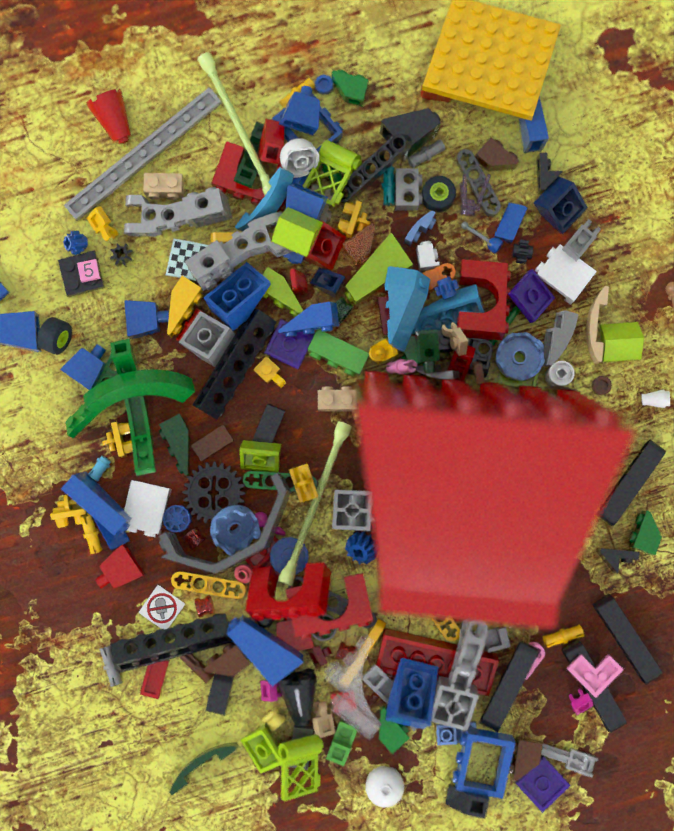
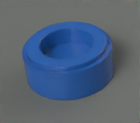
M328 75L318 76L315 80L316 91L321 95L331 93L333 90L332 78Z

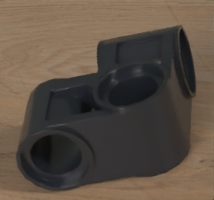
M467 338L468 345L476 349L467 374L474 375L472 363L480 361L484 378H486L490 367L493 346L488 340ZM484 344L488 347L487 354L479 352V345Z

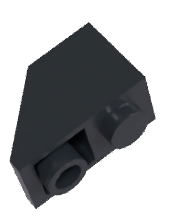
M449 784L445 804L465 815L486 819L489 796L458 791L455 785Z

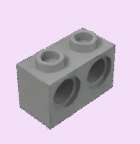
M396 168L395 210H418L419 205H422V193H419V186H422V175H419V168ZM410 177L414 182L407 184L404 182V178ZM410 195L414 200L406 202L404 197Z

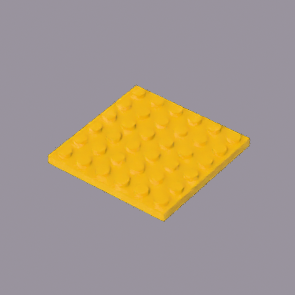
M452 0L422 90L532 121L561 24L473 0Z

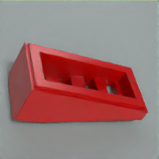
M291 269L290 276L293 294H307L306 276L296 269Z
M467 345L466 354L458 356L454 350L447 371L459 370L462 374H459L460 378L456 379L464 380L476 349Z

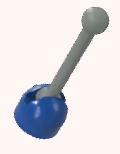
M467 222L461 224L462 229H467L486 241L487 247L492 253L496 254L501 248L504 241L496 237L488 239L471 228Z

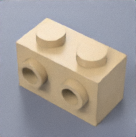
M144 173L143 192L147 198L178 200L184 197L185 179L182 174Z
M348 386L341 387V390H333V387H322V390H318V411H356V390H352V387Z

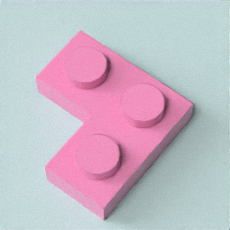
M580 654L567 667V670L595 698L624 670L610 655H607L594 668Z

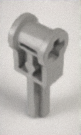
M542 743L541 755L565 763L564 767L566 769L593 777L592 770L595 761H598V757L570 748L568 752Z

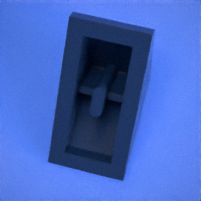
M319 267L310 284L336 298L345 283V277Z

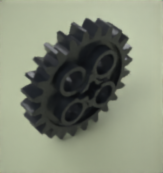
M215 461L212 467L206 462V468L199 465V472L192 470L194 477L187 476L190 483H184L188 490L182 491V493L188 495L183 501L190 503L186 509L193 508L191 515L198 513L197 520L204 517V523H207L209 519L212 522L216 514L224 509L219 506V500L222 497L228 499L229 504L227 507L238 505L239 502H245L240 498V496L246 494L240 490L245 485L238 483L242 480V477L236 478L235 476L238 472L234 471L231 473V466L224 469V463L217 467ZM213 476H216L215 489L219 491V495L215 496V510H212L213 495L209 494L210 491H213ZM203 478H208L210 485L203 489L200 486V481ZM223 478L229 480V486L226 489H222L219 486V482ZM203 497L209 499V505L206 508H202L199 503Z

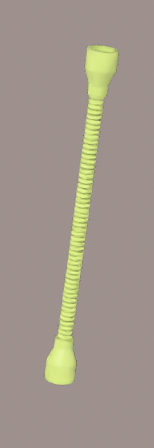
M209 52L203 53L198 57V62L212 79L258 171L262 182V191L266 195L272 187L268 183L270 177L266 174L217 75L215 60L212 54Z
M337 422L334 430V446H332L328 462H326L322 478H320L321 480L316 489L318 497L312 499L308 515H306L307 517L302 526L303 529L300 531V536H298L299 538L294 547L295 550L292 552V557H290L291 559L288 560L287 565L279 575L278 581L293 586L296 578L298 556H300V551L306 540L305 537H307L306 535L309 532L313 516H315L319 500H321L320 498L323 495L324 486H326L329 479L330 470L333 468L340 447L350 434L352 426L349 424Z

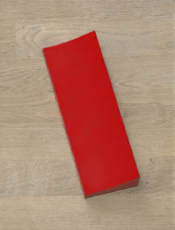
M384 628L376 665L384 673L396 675L400 659L405 658L437 666V680L439 676L449 678L458 644ZM482 651L475 676L471 683L477 686L478 694L490 695L499 662L497 653Z

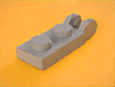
M589 219L584 225H581L562 248L576 262L601 230L597 227L591 232L588 227L592 221Z

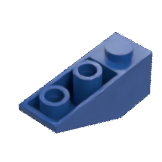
M324 302L312 304L280 328L278 333L285 334L286 337L297 336V332L313 334L317 329H321L322 332L332 331L333 327L339 326L337 303Z

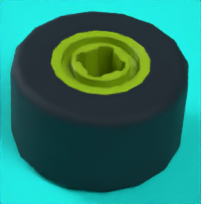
M445 176L431 177L425 182L422 189L423 205L428 210L436 213L447 211L452 206L456 197L454 183Z
M48 318L39 330L37 337L38 346L52 354H61L71 341L72 326L58 318Z

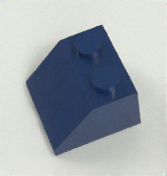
M560 176L534 202L540 215L561 234H564L588 208L574 182Z

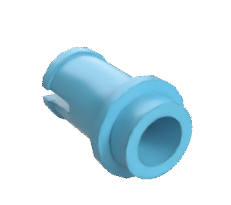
M104 456L97 458V463L88 475L92 479L99 481L107 467L110 468L111 461Z

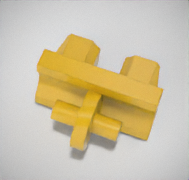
M356 201V204L345 202L343 213L352 217L350 221L340 219L337 230L346 233L347 238L352 239L356 224L358 225L357 231L362 232L364 227H370V222L366 220L367 213H362L361 218H358L362 208V202Z
M388 338L370 347L369 356L374 362L379 364L398 355V349L390 345Z
M113 422L111 426L114 438L112 432L106 433L107 440L102 441L103 446L109 445L110 452L116 451L114 445L116 444L118 457H127V454L133 452L132 441L124 442L123 435L131 434L129 423Z
M308 464L289 470L300 503L318 497Z
M64 495V501L57 502L58 507L53 508V513L50 514L51 520L55 519L57 527L61 528L68 526V517L74 516L75 524H82L79 517L84 514L87 516V511L68 495Z

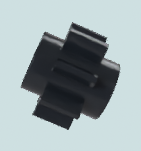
M520 240L518 244L513 245L512 258H516V263L525 264L527 260L532 259L533 246L528 245V240Z
M117 243L115 249H110L113 253L110 259L111 261L116 260L115 265L117 267L120 264L127 267L129 261L133 262L130 255L134 252L133 250H128L127 244L120 246ZM123 253L125 254V257H123V256L119 257V256H118L119 254H123Z

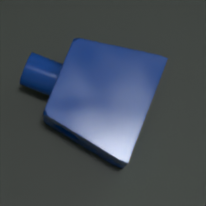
M302 86L300 93L294 92L279 125L312 136L315 134L319 127L320 100L311 97L313 91L311 87Z
M124 301L127 337L130 339L160 332V323L168 322L169 310L158 311V305L155 302Z
M96 344L91 353L81 348L60 370L90 390L96 385L106 365L100 360L106 350Z

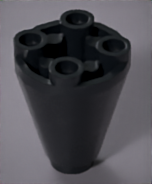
M305 669L297 672L293 670L278 682L291 719L296 726H306L310 723L317 684V675L314 674V669Z

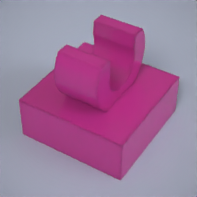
M267 680L260 681L262 701L274 702L278 701V697H282L281 692H277L278 683L272 687Z
M578 689L580 698L574 699L571 694L569 695L572 709L577 716L593 707L592 699L588 693L584 695L581 689Z

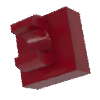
M318 645L307 650L315 668L327 664L328 662L325 657L332 654L329 646L321 649Z

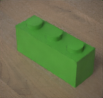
M317 329L308 347V352L311 353L310 356L319 361L322 358L328 361L327 365L335 369L338 367L345 369L344 373L355 377V375L360 376L369 357V353L326 332H322L320 329Z

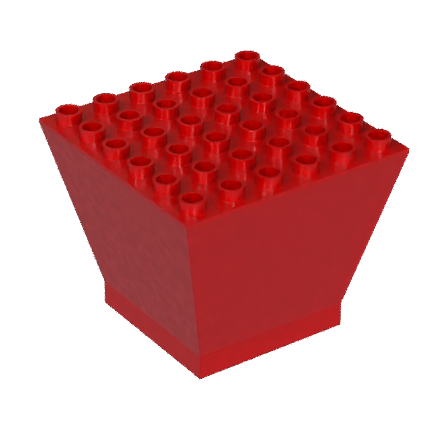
M365 371L364 380L356 379V410L378 552L377 577L380 612L555 629L560 598L633 440L635 430L622 423L623 414L613 412L612 408L604 407L602 403H596L595 399L588 398V395L580 394V391L557 389L556 398H554V395H549L541 387L519 385L517 395L513 394V391H508V388L503 387L504 384L485 382L480 384L479 391L472 390V387H468L469 384L461 379H442L441 387L431 386L426 376L404 374L403 383H392L386 372Z

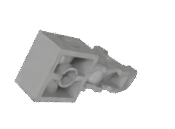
M216 187L207 188L206 192L189 193L187 197L182 198V201L168 205L149 204L148 200L142 195H127L125 206L142 207L141 223L124 224V234L128 236L155 237L162 235L161 231L171 229L172 232L180 230L179 226L189 224L190 227L195 226L199 228L232 219L228 197ZM156 212L155 218L150 220L151 213ZM174 212L173 219L168 220V215Z
M276 212L254 219L248 223L249 228L241 233L236 231L232 234L233 238L225 244L222 241L218 242L216 240L184 261L202 290H210L221 279H227L235 271V266L251 256L269 251L276 257L291 253V250L273 242L271 243L268 234L270 229L276 227L282 213ZM261 237L266 238V240L263 243L257 242V240ZM241 244H248L245 249H239Z
M334 490L332 529L375 532L369 491Z
M463 620L459 633V643L449 678L439 676L436 683L431 722L464 731L468 730L479 696L477 686L471 683L475 676L476 667L481 658L488 632L487 625L484 622ZM477 624V629L472 632V626Z

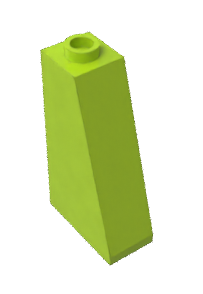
M392 233L387 236L345 286L346 292L344 294L349 302L353 301L357 305L383 288L388 267L412 268L413 263Z

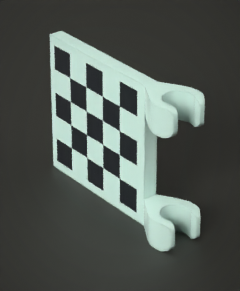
M174 239L166 275L177 278L184 276L189 280L196 281L184 261L209 245Z

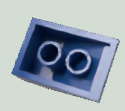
M246 262L207 294L204 300L210 311L234 331L249 318L271 283Z
M405 658L400 659L388 700L385 721L419 729L431 726L438 675L437 666Z

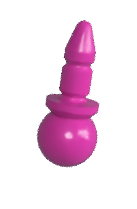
M257 512L255 516L259 521V527H263L264 530L268 517L263 512ZM281 527L277 528V535H286Z

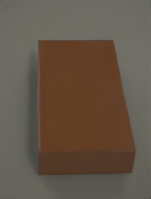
M474 361L472 366L475 381L478 384L485 383L482 363Z
M221 425L191 446L202 462L234 440L225 426Z

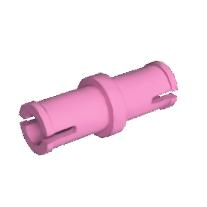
M399 359L396 362H388L387 366L390 367H386V371L389 374L397 373L400 375L407 372H415L416 368L412 367H417V363L414 360L406 361Z

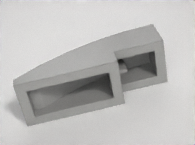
M566 310L556 313L554 328L546 329L544 339L545 362L543 367L552 366L564 352L572 338L579 314Z

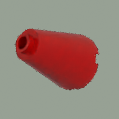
M112 89L96 96L97 100L94 102L90 99L86 103L88 109L114 143L118 142L119 145L128 142L131 132L121 89H118V91Z

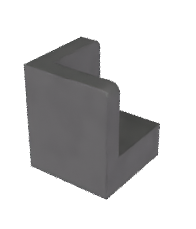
M501 626L488 630L484 644L485 651L492 652L511 647L506 627Z

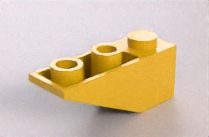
M181 276L171 291L167 334L171 338L179 334L182 329V322L184 319H189L193 312L191 310L192 307L203 298L202 288L184 276Z

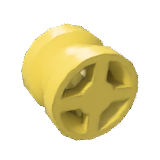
M275 707L261 720L263 723H267L269 730L273 732L286 718L280 715L279 709Z

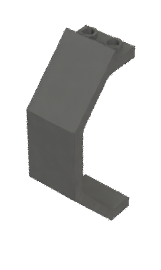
M279 473L271 476L278 490V497L258 542L219 563H214L187 555L175 532H165L159 535L161 539L159 544L164 552L167 551L168 554L161 558L212 573H220L269 548L291 495V490L284 476Z

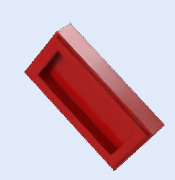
M170 660L147 666L140 695L159 699Z

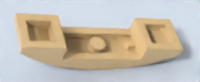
M604 286L596 295L587 317L586 340L589 354L594 364L601 363L603 357L604 343L596 342L599 308L607 306L609 286Z

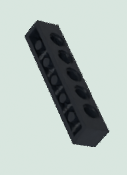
M258 309L253 310L249 318L241 324L192 406L216 420L222 416L228 401L234 397L237 386L243 382L248 368L254 364L256 355L263 349L265 340L274 331L275 320ZM258 328V333L254 336V330ZM248 344V349L244 352V346ZM238 360V366L234 369V363ZM228 377V382L224 385V379ZM218 393V399L214 401L213 398Z
M225 613L214 614L209 618L196 619L187 624H177L172 628L159 629L150 634H140L135 638L121 639L111 644L114 666L121 673L233 642L227 634L229 620Z

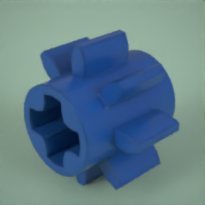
M71 231L64 238V247L66 250L71 251L72 255L81 254L87 248V238L84 234H80L79 231Z
M447 277L437 281L438 287L434 288L437 296L442 295L443 299L457 295L456 289L459 288L457 280L452 281L451 277Z

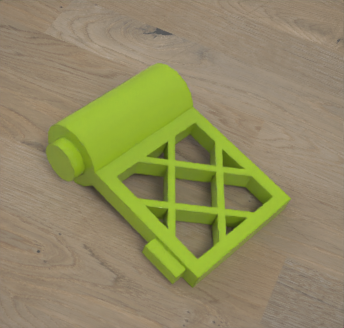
M325 140L319 150L318 165L315 169L313 166L303 187L308 189L311 182L318 180L319 189L314 191L325 196L324 191L333 188L334 195L331 200L327 199L326 203L333 207L335 204L339 205L344 196L342 191L351 174L362 165L361 155L329 140ZM321 163L327 165L329 172L319 175L318 169ZM338 172L344 173L343 179L335 183L333 174ZM330 176L332 184L322 187L321 179Z
M313 734L279 744L278 754L282 761L281 799L283 801L318 791L320 786L318 754L321 753L323 748V741L318 735ZM311 760V766L306 771L303 767L307 761ZM296 765V769L289 776L288 767ZM302 770L305 774L298 783L295 781V778ZM310 777L311 786L304 788L303 785ZM294 782L296 787L292 792L288 793V788Z

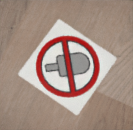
M157 585L139 613L159 628L168 629L185 603Z

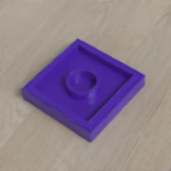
M533 269L529 270L508 294L530 323L535 322L555 299Z
M280 319L264 354L299 370L314 335L297 332V336L286 337L285 334L278 333V330L288 322Z
M543 755L538 766L518 781H515V784L542 813L571 786Z

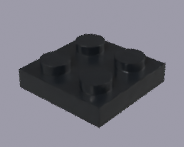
M95 250L58 260L67 297L105 288L99 262L98 267L101 279L83 283L80 280L77 263L94 259L98 262Z

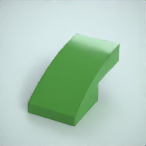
M340 719L326 756L327 760L342 766L345 765L359 725Z

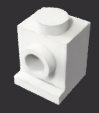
M424 241L417 245L416 253L419 272L438 267L439 261L435 262V260H438L437 249H433V243L431 241Z

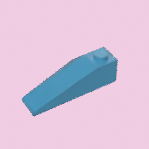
M390 266L387 269L385 290L388 291L389 301L386 302V308H389L390 319L387 320L388 343L403 352L406 349L428 296L430 279L418 270Z
M477 285L456 290L457 295L446 299L441 298L422 308L412 334L419 330L438 329L440 331L442 330V325L451 329L452 322L457 325L459 311L485 313Z

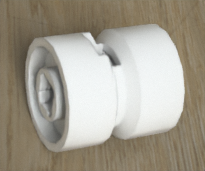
M566 361L554 363L545 373V380L551 386L564 387L574 378L573 366Z

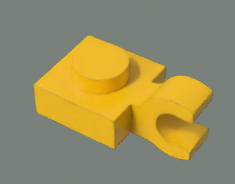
M95 207L87 217L90 225L96 234L101 232L105 241H108L111 237L115 239L118 236L117 230L108 225L111 221L102 207Z
M267 356L253 369L267 384L271 380L280 388L286 384V381L277 374L280 368Z

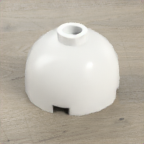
M296 138L283 146L280 153V162L283 169L294 174L293 178H300L310 173L309 170L313 166L314 169L317 167L319 153L310 141Z
M379 766L368 774L365 790L368 798L375 805L391 807L401 800L404 793V781L396 769Z

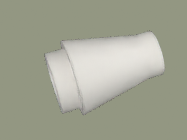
M663 389L642 394V405L660 408L670 406V392Z

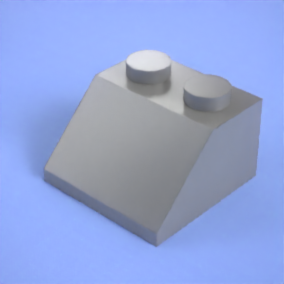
M200 311L179 343L203 361L216 367L235 333L228 326Z

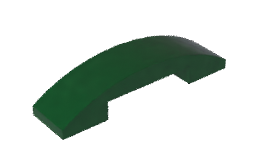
M257 121L250 137L256 153H258L264 124ZM246 150L238 167L234 182L252 188L258 171Z
M226 743L217 745L192 759L173 783L169 792L171 796L189 783L190 779L187 776L189 773L215 755L218 756L220 761L237 750L238 744Z

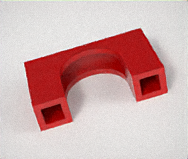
M226 141L211 183L212 187L219 188L224 194L233 195L232 197L237 200H249L251 204L257 206L265 196L262 188L251 189L234 182L245 149L242 146ZM281 162L278 164L276 171L279 167L283 168ZM286 198L277 212H279V210L283 212L285 211Z
M462 259L459 285L472 286L476 284L478 287H483L493 294L496 301V306L485 313L459 311L457 328H461L466 338L502 341L504 335L508 334L509 322H506V316H509V305H506V299H509L510 288H507V282H510L511 271L508 270V263Z
M325 562L306 564L304 581L300 591L291 599L277 601L275 600L278 575L271 567L252 568L245 612L256 621L326 615L332 571Z
M364 574L344 576L348 605L344 613L338 618L332 620L301 616L296 619L291 618L295 637L299 636L300 639L312 637L311 634L319 632V635L331 633V629L338 628L339 631L350 629V625L358 624V627L370 625L369 621H373ZM302 585L287 588V600L294 597L300 591Z

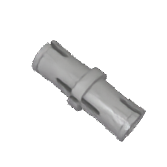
M439 139L430 146H424L414 155L407 157L410 166L414 168L426 160L430 161L438 153L445 151L444 143Z
M111 645L99 649L105 665L103 669L107 672L110 687L123 683L118 670L114 666Z

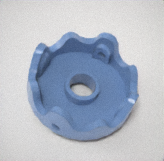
M526 332L509 334L501 341L496 350L495 358L498 369L504 376L515 381H525L534 377L541 370L545 362L543 343ZM515 353H523L524 361L517 362L514 358Z
M233 505L226 507L217 513L211 522L210 534L215 545L223 549L230 556L234 555L238 550L249 547L254 538L260 539L261 537L257 517L245 506ZM238 524L237 529L229 530L232 525Z

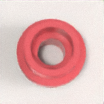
M241 564L236 567L234 571L235 578L241 583L250 582L252 568L247 564Z

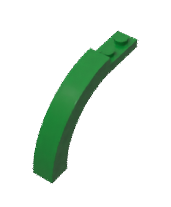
M130 339L110 343L111 355L118 375L139 370ZM145 395L124 399L131 433L135 473L139 476L156 472L153 451L154 443Z
M158 369L136 370L106 379L83 395L84 404L66 421L67 436L76 437L104 409L127 398L156 395L172 398L184 403L195 392L193 380L177 372Z

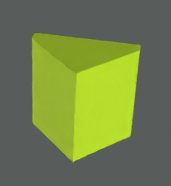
M287 207L278 219L272 242L307 257L323 222Z
M638 322L599 325L600 339L604 343L603 362L641 360L644 336Z
M243 440L240 447V468L243 470L279 473L281 444Z
M266 723L240 740L260 774L282 765L278 754L279 744Z

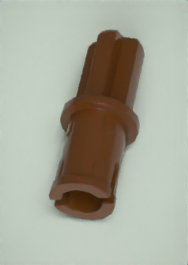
M193 654L180 656V659L191 669V672L199 676L205 684L214 676L213 673H208L204 670L203 661H199Z

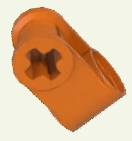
M445 263L422 273L430 279L428 293L435 291L434 288L438 287L437 281L447 278V275H443L444 270L450 272L449 277L453 281L456 270L452 264Z

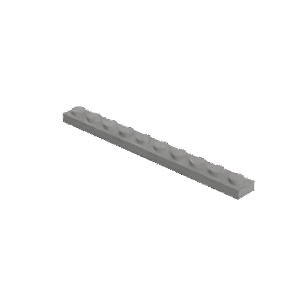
M210 87L207 88L64 205L76 221L81 219L222 104L221 100Z

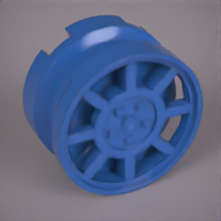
M180 505L169 507L163 515L164 526L171 532L185 531L192 521L190 511Z

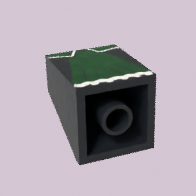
M430 108L388 117L381 120L380 134L386 142L395 134H406L411 137L412 146L410 150L400 158L403 162L407 157H410L438 135L441 119ZM400 138L398 141V145L400 148H402L404 145V141L402 138Z

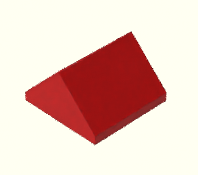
M323 222L308 256L305 257V261L333 271L346 236Z

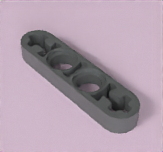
M468 149L461 150L457 155L456 162L485 215L489 217L496 216L501 209V204L474 154ZM462 155L465 157L469 156L468 163L470 167L467 170L465 169L468 166L466 161H461ZM472 170L477 171L479 178L471 179L469 172ZM479 187H486L488 194L481 196L478 193ZM490 196L492 197L489 200L490 204L496 205L494 212L492 209H487L489 207V203L486 199H488Z

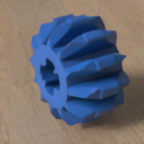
M357 531L347 540L345 550L348 551L347 556L352 557L353 561H358L359 565L361 563L367 565L377 556L376 540L371 538L372 534L368 536L365 531L362 533Z

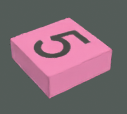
M96 259L77 263L82 283L101 279Z

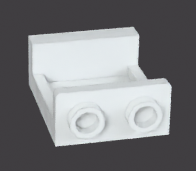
M559 244L556 249L552 247L546 255L549 259L545 264L541 262L535 271L541 280L566 297L565 301L571 305L597 271L581 259H578L576 262L562 250L563 246Z
M131 480L124 511L132 519L129 521L128 524L130 526L126 531L136 533L137 530H142L144 535L151 537L161 534L163 515L172 489Z

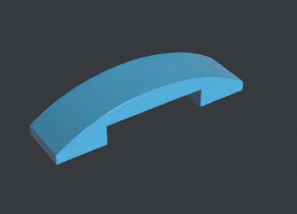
M279 167L268 182L272 187L251 214L245 212L235 228L244 231L249 228L248 223L254 219L276 213L287 196V187L292 183L294 174Z

